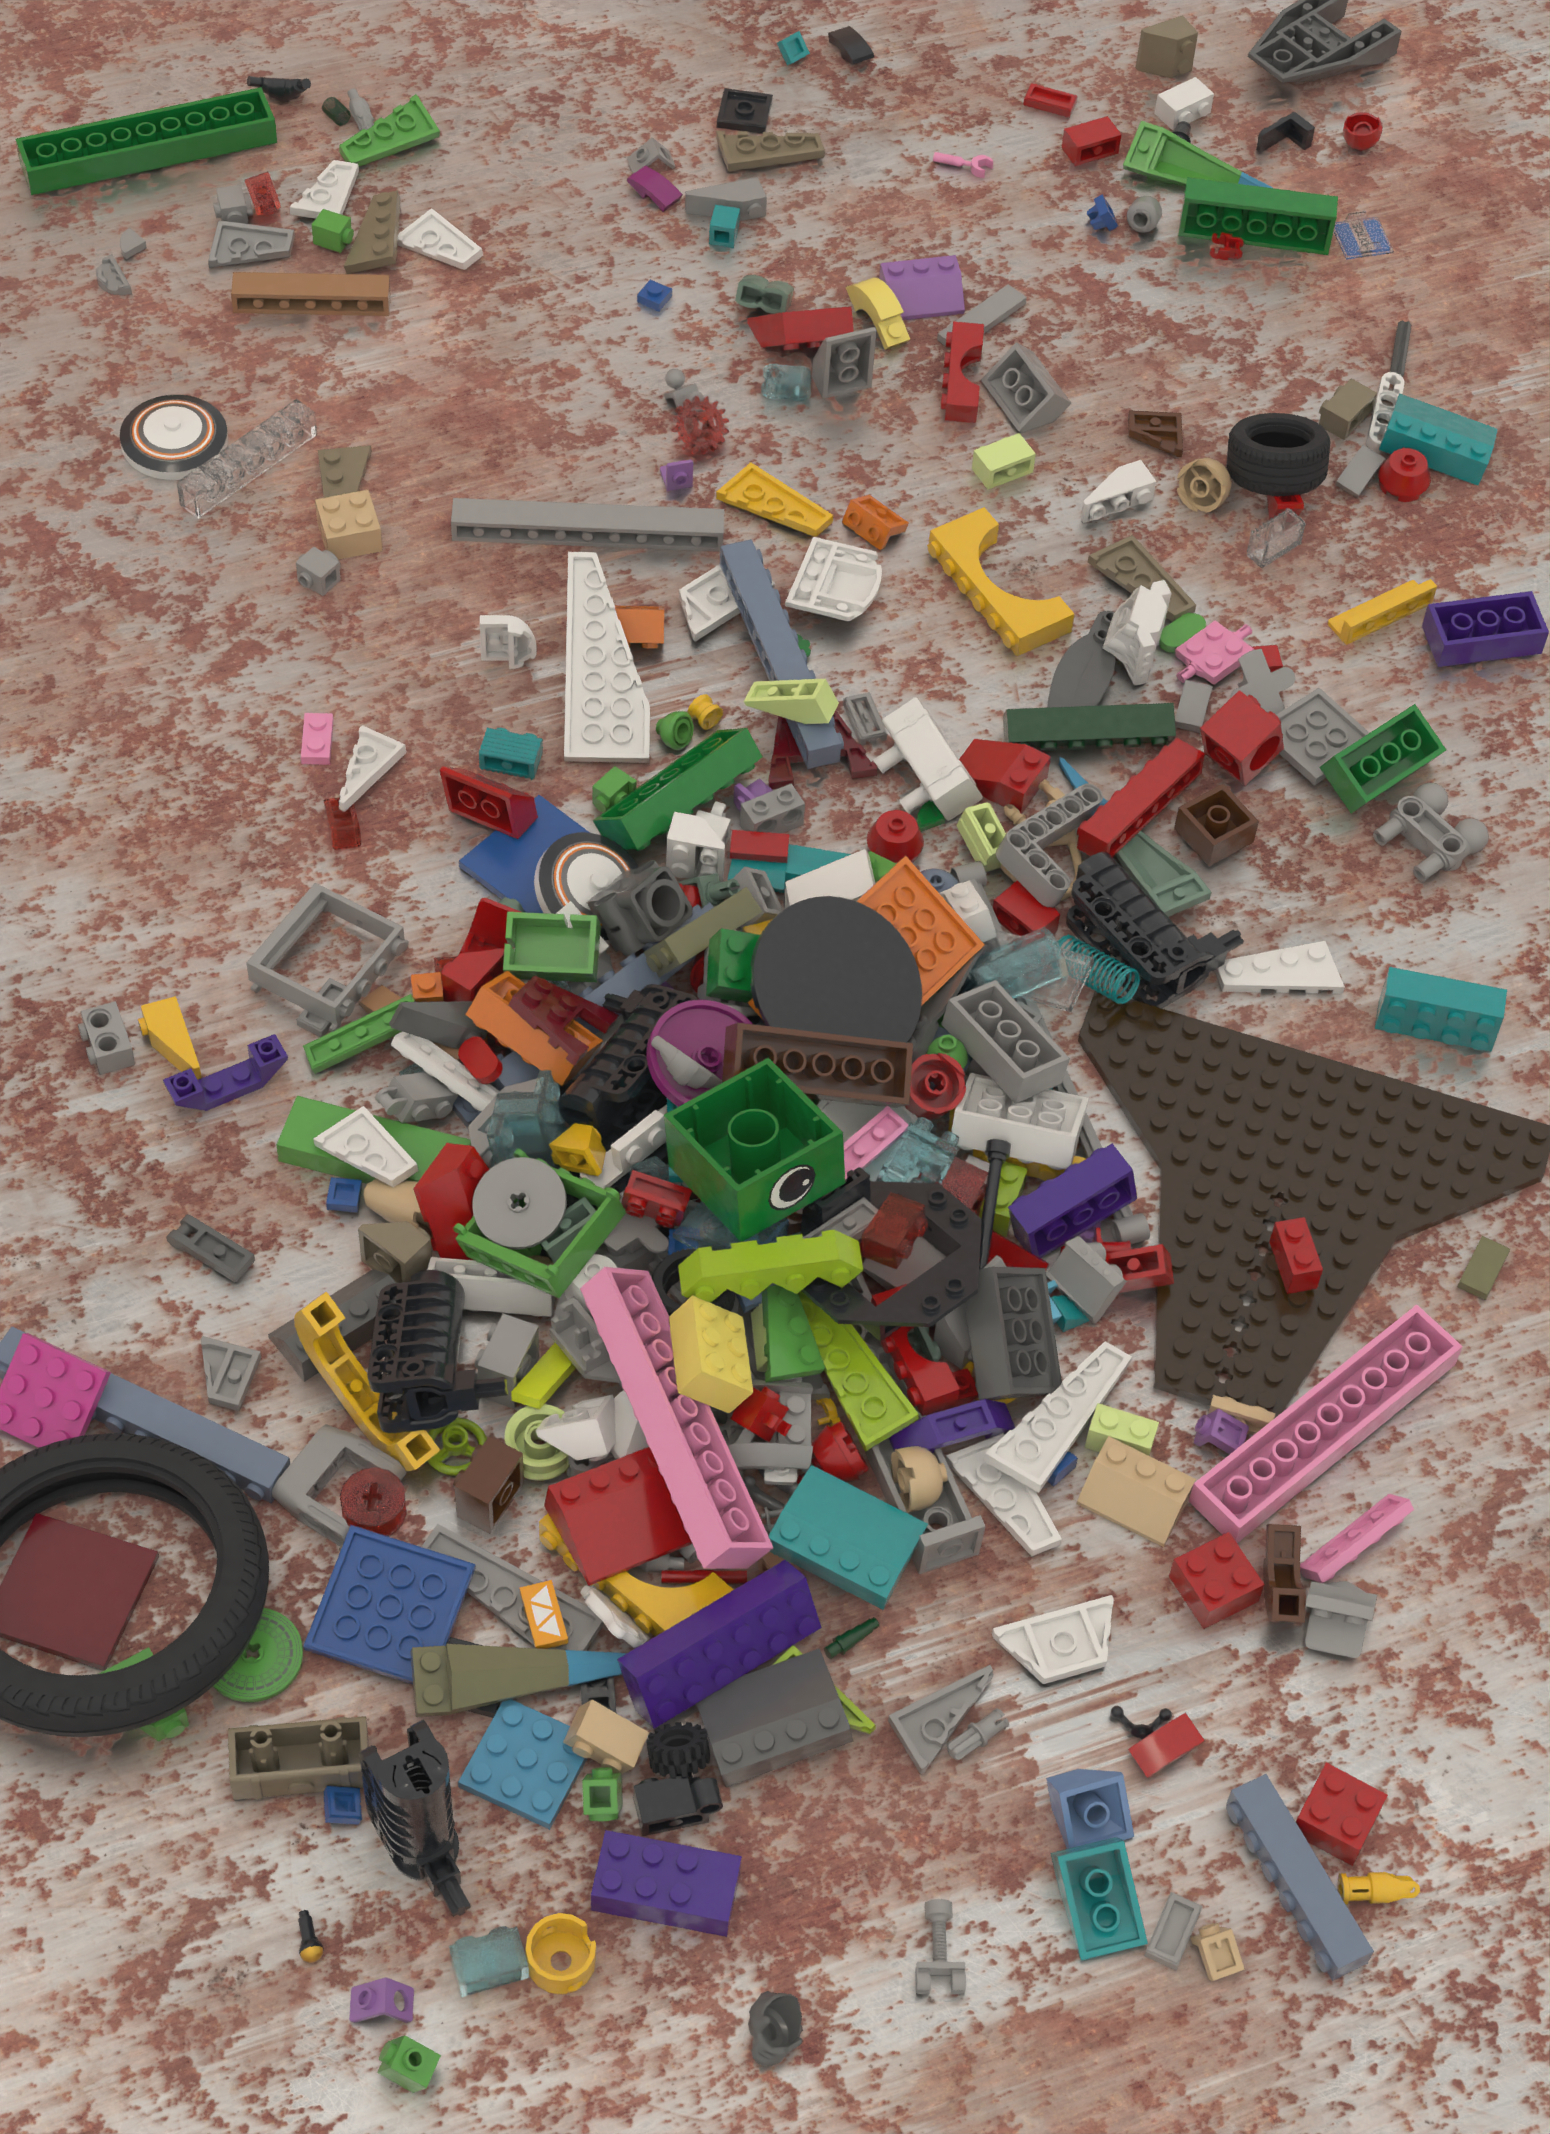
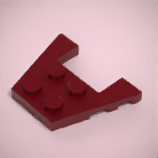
M835 710L833 714L834 728L836 733H841L844 742V749H841L840 757H846L851 778L877 776V765L874 761L871 762L866 756V750L861 744H857L852 737V731ZM778 716L768 778V786L772 790L791 783L794 786V777L790 763L804 762L786 718Z
M535 975L513 995L508 1004L534 1030L540 1027L549 1035L548 1043L555 1049L559 1046L568 1053L566 1060L574 1066L584 1057L589 1046L565 1030L580 1017L606 1034L619 1017L618 1014Z

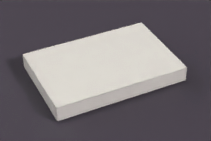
M863 849L786 881L785 884L791 906L799 901L819 896L842 897L857 901L875 884L869 854L866 849Z

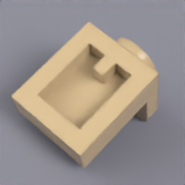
M1213 1923L1199 1928L1200 1934L1190 1937L1192 1944L1199 1947L1209 1980L1214 1981L1245 1970L1231 1928L1219 1927L1218 1923Z

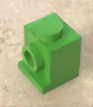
M614 766L592 786V804L600 812L604 813L637 789V780Z

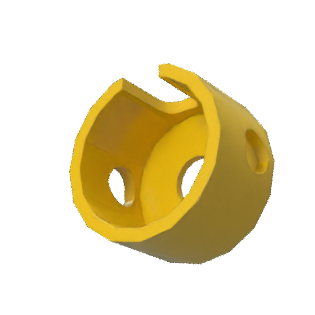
M557 1913L546 1916L537 1922L527 1936L525 1948L529 1976L538 1987L553 1994L563 1995L575 1992L584 1986L592 1976L596 1962L595 1940L590 1941L585 1921L571 1914ZM558 1952L567 1953L571 1957L569 1968L563 1971L554 1969L551 1965V1958L554 1954Z

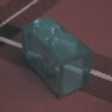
M507 1926L498 1927L491 1930L488 1935L478 1938L466 1936L449 1946L450 1960L460 1997L529 1978L528 1962L517 1926L513 1928Z

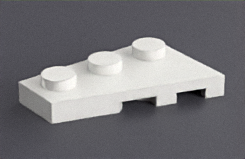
M432 208L398 234V246L463 270L483 256L481 247Z
M364 1106L313 1139L316 1147L391 1187L397 1186L419 1171L417 1163Z

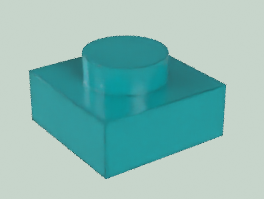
M800 31L777 42L787 65L810 54Z

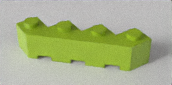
M834 1229L822 1231V1236L803 1239L802 1234L776 1237L777 1242L758 1245L757 1240L731 1243V1249L712 1251V1246L698 1248L678 1265L681 1293L684 1297L690 1298L693 1295L711 1303L728 1289L753 1300L772 1283L798 1294L817 1277L843 1288L863 1271L859 1241Z

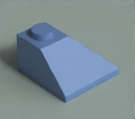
M1076 1769L1046 1778L1051 1808L1067 1849L1114 1837L1122 1840L1134 1837L1122 1772Z

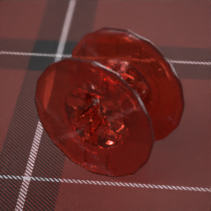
M377 1467L365 1468L352 1474L343 1484L340 1493L342 1517L346 1520L349 1527L353 1525L389 1537L395 1534L403 1525L407 1514L405 1490L402 1482L395 1474L389 1470ZM372 1498H378L375 1502V1509L369 1510L372 1506Z

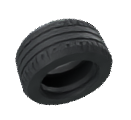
M1264 413L1249 416L1236 423L1229 433L1226 468L1234 483L1251 492L1270 496H1293L1308 493L1320 486L1327 477L1331 444L1330 437L1323 426L1306 417L1286 413Z

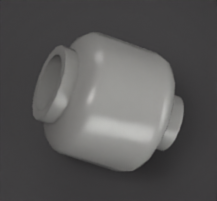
M1151 196L1138 197L1127 211L1129 226L1141 233L1154 229L1162 217L1160 203Z

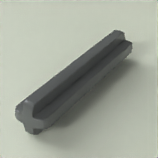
M1403 320L1398 322L1390 372H1395L1402 377L1405 373L1412 326L1409 321L1404 322Z

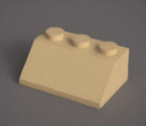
M1108 1436L1094 1461L1076 1504L1164 1547L1189 1501L1196 1479Z

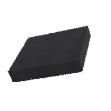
M724 88L716 128L763 134V132H766L773 95Z

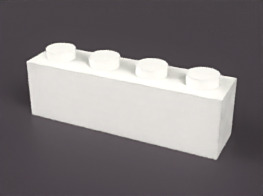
M430 1258L427 1270L446 1272L461 1283L465 1293L464 1309L504 1314H527L537 1317L552 1316L555 1296L474 1260Z

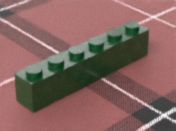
M1174 703L1006 709L1003 714L1004 742L1040 747L1041 751H1053L1057 749V746H1068L1069 750H1081L1085 748V745H1096L1097 749L1112 748L1113 744H1124L1125 748H1135L1141 746V743H1151L1153 747H1163L1176 737Z

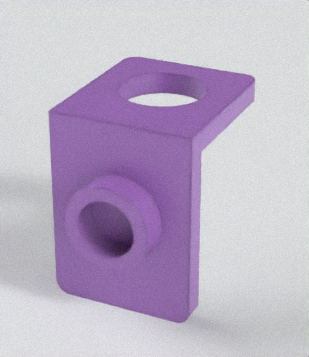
M692 460L672 462L660 467L666 491L693 487Z
M387 1977L354 1986L351 1989L349 2020L356 2023L377 2016L387 2015L405 2023L411 2022L413 2020L414 1989ZM396 1991L400 1992L404 1998V2009L402 2011L398 2010L394 2003Z

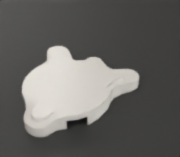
M585 1585L580 1593L586 1600L585 1603L604 1622L614 1636L625 1640L633 1648H637L649 1641L650 1637L638 1627L634 1620L617 1607L610 1598L603 1595L595 1586L589 1587Z

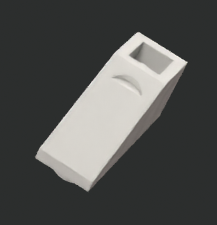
M1142 460L1118 467L1083 501L1080 519L1082 523L1098 520L1103 516L1121 512L1127 508L1153 500L1156 480Z

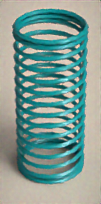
M1068 934L1061 937L1051 951L1050 965L1052 968L1077 980V982H1081L1083 985L1095 990L1097 993H1101L1118 1004L1128 1002L1138 989L1140 977L1137 970L1115 960V958L1106 955L1104 952H1100V950L1080 941V939L1075 938L1073 935ZM1071 938L1072 940L1063 948L1059 958V966H1057L1056 958L1062 944ZM1073 942V946L1065 957L1064 964L1061 965L1064 951ZM1079 951V953H1078V955H1077L1075 961L1073 962V959H1074L1075 955H1076L1077 952ZM1084 954V956H1083L1081 962L1078 964L1079 959H1080L1081 956ZM1092 960H1093V963H1092L1091 967H1090L1089 970L1087 971V969H1088L1090 963H1091ZM1132 972H1134L1135 978L1130 990L1125 996L1117 999L1127 989L1132 978ZM1130 973L1126 986L1119 994L1116 995L1117 991L1124 983L1126 975Z

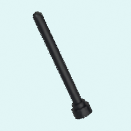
M990 1139L986 1142L985 1155L988 1156L987 1161L990 1164L982 1212L979 1269H983L988 1264L1002 1164L1010 1156L1011 1144L999 1139Z

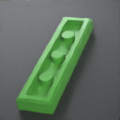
M412 994L303 1045L313 1072L315 1074L402 1032L391 1028L389 1023L400 1002H416Z

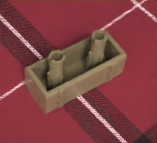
M366 1716L228 1728L229 1778L233 1800L251 1798L259 1800L263 1799V1797L323 1792L327 1786L364 1788L359 1752L369 1747Z

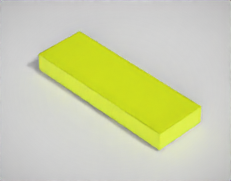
M556 1343L549 1348L511 1391V1401L541 1409L576 1369Z

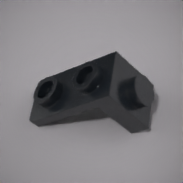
M1292 112L1260 131L1256 150L1262 153L1286 137L1303 150H1306L1312 145L1315 127L1296 112Z

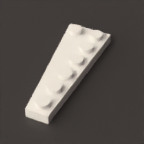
M1105 1341L1078 1366L1076 1371L1071 1372L1052 1394L1049 1393L1034 1411H1030L1025 1415L1018 1426L1013 1430H1009L987 1451L984 1461L1039 1493L1093 1417L1097 1403H1103L1125 1372L1132 1356Z

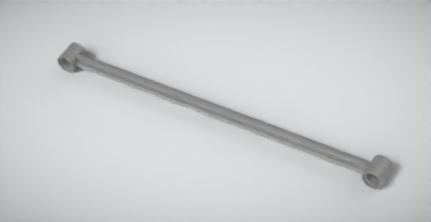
M981 861L952 867L950 873L959 883L970 880L989 909L997 937L988 941L1015 1001L1019 1000L1040 1013L983 889V886L987 884L983 864ZM1042 1017L1038 1025L1052 1039ZM1066 1069L1062 1083L1055 1086V1088L1059 1092L1078 1095ZM1085 1112L1079 1141L1087 1158H1089L1096 1149L1102 1148V1145ZM1128 1204L1113 1214L1115 1220L1111 1221V1232L1114 1242L1130 1241L1131 1244L1149 1240L1150 1229L1143 1213L1133 1215Z

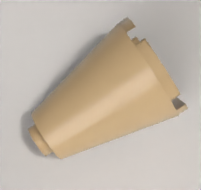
M374 1179L366 1185L363 1196L367 1207L388 1222L407 1221L415 1228H422L431 1239L433 1238L429 1223L423 1221L413 1190L418 1182L404 1180L397 1186L391 1187L378 1179Z

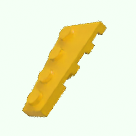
M751 462L716 491V499L813 537H817L833 523V514Z

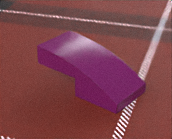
M647 166L642 167L626 180L643 199L649 196L662 212L678 202L683 195L669 180Z

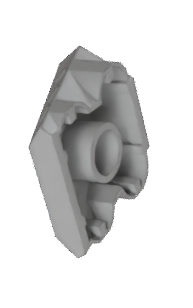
M1077 1236L1065 1242L1066 1247L1050 1270L1046 1272V1278L1049 1281L1055 1280L1058 1285L1056 1288L1063 1295H1066L1095 1324L1101 1319L1127 1281L1123 1278L1122 1271L1117 1265L1108 1264L1105 1261L1106 1250L1101 1243L1085 1242L1080 1236Z

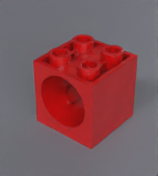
M1240 690L1200 728L1205 755L1243 786H1246L1284 749L1281 720L1271 711L1266 712L1261 708L1260 703L1252 695L1246 696Z

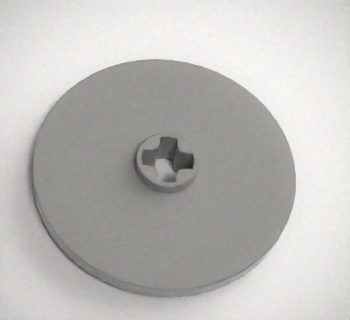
M512 1158L493 1166L481 1178L473 1196V1215L481 1232L493 1243L509 1249H526L541 1244L556 1232L565 1216L567 1196L560 1177L550 1166L533 1158ZM516 1198L518 1200L524 1198L526 1206L524 1208L516 1207L513 1201Z

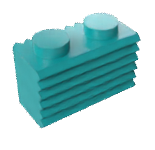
M487 727L479 749V768L482 770L486 769L487 771L491 770L492 772H502L503 774H513L514 776L518 775L519 777L524 776L532 780L535 778L543 754V738H538L532 733L518 734L501 727L496 729Z

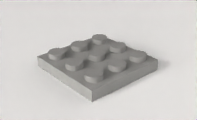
M1317 688L1277 714L1281 720L1284 749L1279 754L1314 786L1326 778L1319 768L1321 765L1369 734L1361 724L1320 688Z

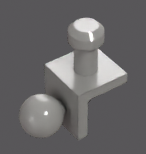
M679 369L669 370L665 376V381L674 390L664 393L665 399H674L680 418L704 409V396L698 391L696 383L682 386L685 382L684 373Z

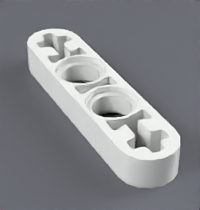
M1388 372L1382 376L1377 391L1366 440L1367 447L1376 453L1384 452L1379 450L1387 428V425L1380 423L1377 419L1382 418L1389 422L1398 395L1403 393L1404 379L1395 372ZM1390 384L1393 385V391L1388 390ZM1381 401H1390L1394 406H1386ZM1378 434H1383L1381 441L1377 440Z

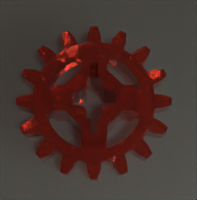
M694 396L692 403L686 399L682 402L683 407L678 406L675 409L678 415L673 416L671 419L672 422L677 423L671 429V432H678L679 434L675 441L679 442L682 440L684 442L683 450L689 446L692 447L691 451L694 455L699 449L702 455H706L709 449L714 452L718 449L717 444L722 445L725 442L724 437L721 435L729 433V429L724 427L729 422V419L722 418V414L726 410H718L716 408L718 401L710 404L708 396H705L702 401H700L698 396ZM693 409H703L704 411L696 412ZM699 421L703 423L702 429L698 428ZM699 438H703L707 442H699L696 440Z

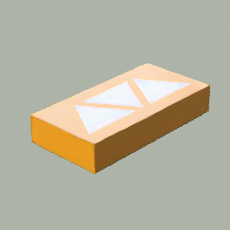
M552 1580L520 1587V1596L534 1647L548 1649L568 1644V1636Z

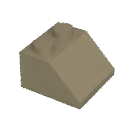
M1183 15L1141 29L1135 68L1141 72L1167 78H1174L1191 72L1198 32Z
M407 1221L362 1224L358 1228L361 1261L371 1269L389 1274L396 1283L410 1282L413 1274L428 1269L430 1258L432 1257L431 1238L422 1228H415Z

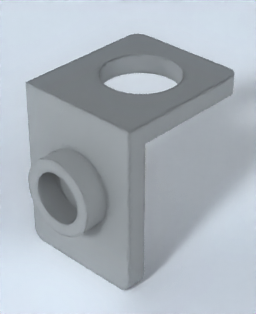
M650 138L627 158L633 174L644 166L648 167L658 158L671 169L676 167L670 151L654 138Z

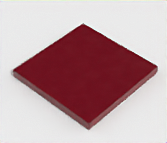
M36 1513L0 1585V1637L105 1671L159 1558L158 1551Z

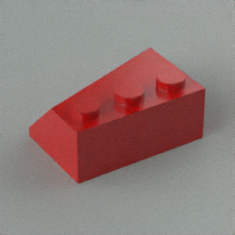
M851 306L782 312L747 318V323L762 348L784 346V350L799 349V344L805 343L807 348L820 347L825 338L854 332Z

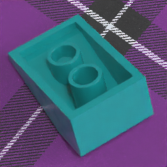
M1114 1837L1050 1853L1059 1892L1080 1960L1148 1944L1124 1840Z

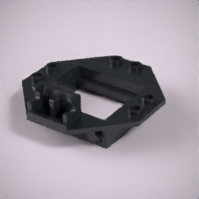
M858 1167L854 1171L851 1169L847 1172L845 1184L802 1209L800 1234L804 1237L864 1197L884 1214L885 1222L858 1240L859 1244L897 1217H900L946 1256V1258L876 1307L849 1283L841 1288L817 1277L801 1292L838 1324L862 1325L881 1342L902 1326L931 1327L978 1293L982 1219L939 1183L870 1181V1175L861 1167Z

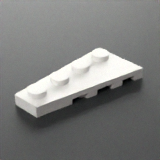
M1326 941L1226 959L1224 965L1214 970L1223 992H1261V989H1274L1276 993H1288L1289 989L1305 990L1306 993L1332 990V994H1343L1345 988Z
M1004 1433L946 1455L947 1464L1031 1557L1061 1545L1062 1538L1036 1491L984 1461L987 1451L1005 1435Z

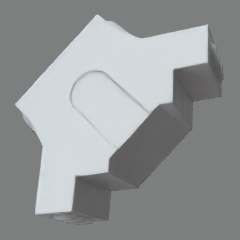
M1165 580L1153 582L1150 590L1141 585L1118 607L1117 611L1113 614L1102 648L1113 654L1124 664L1134 686L1147 683L1156 646H1159L1171 597V591Z

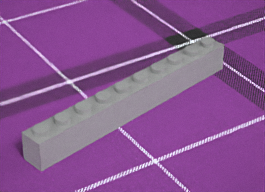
M453 498L451 533L452 541L720 552V546H723L724 509Z

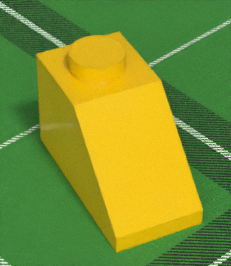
M575 1123L549 1144L561 1168L567 1171L594 1176L602 1173L606 1150L601 1143L600 1133L593 1126Z

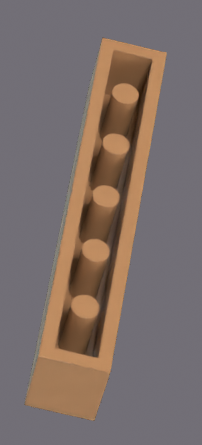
M233 272L231 288L233 313L389 316L390 311L389 275Z

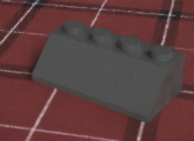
M372 1269L330 1295L345 1316V1319L338 1323L339 1330L351 1351L356 1350L373 1339L379 1293L385 1286L396 1283L389 1274ZM396 1296L393 1297V1300H391V1303H396V1301H395ZM392 1316L387 1318L386 1320H392L399 1316ZM294 1318L268 1334L269 1339L304 1382L319 1373L298 1337Z

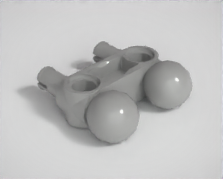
M1437 783L1422 784L1417 788L1413 796L1401 798L1397 808L1391 811L1390 820L1373 833L1375 841L1381 846H1384L1398 834H1402L1427 857L1416 865L1413 870L1415 877L1421 882L1426 881L1439 870L1454 871L1462 865L1463 859L1469 854L1482 851L1489 839L1487 827L1478 819L1466 818L1459 821L1456 827L1453 828L1440 816L1447 808L1449 801L1447 792Z

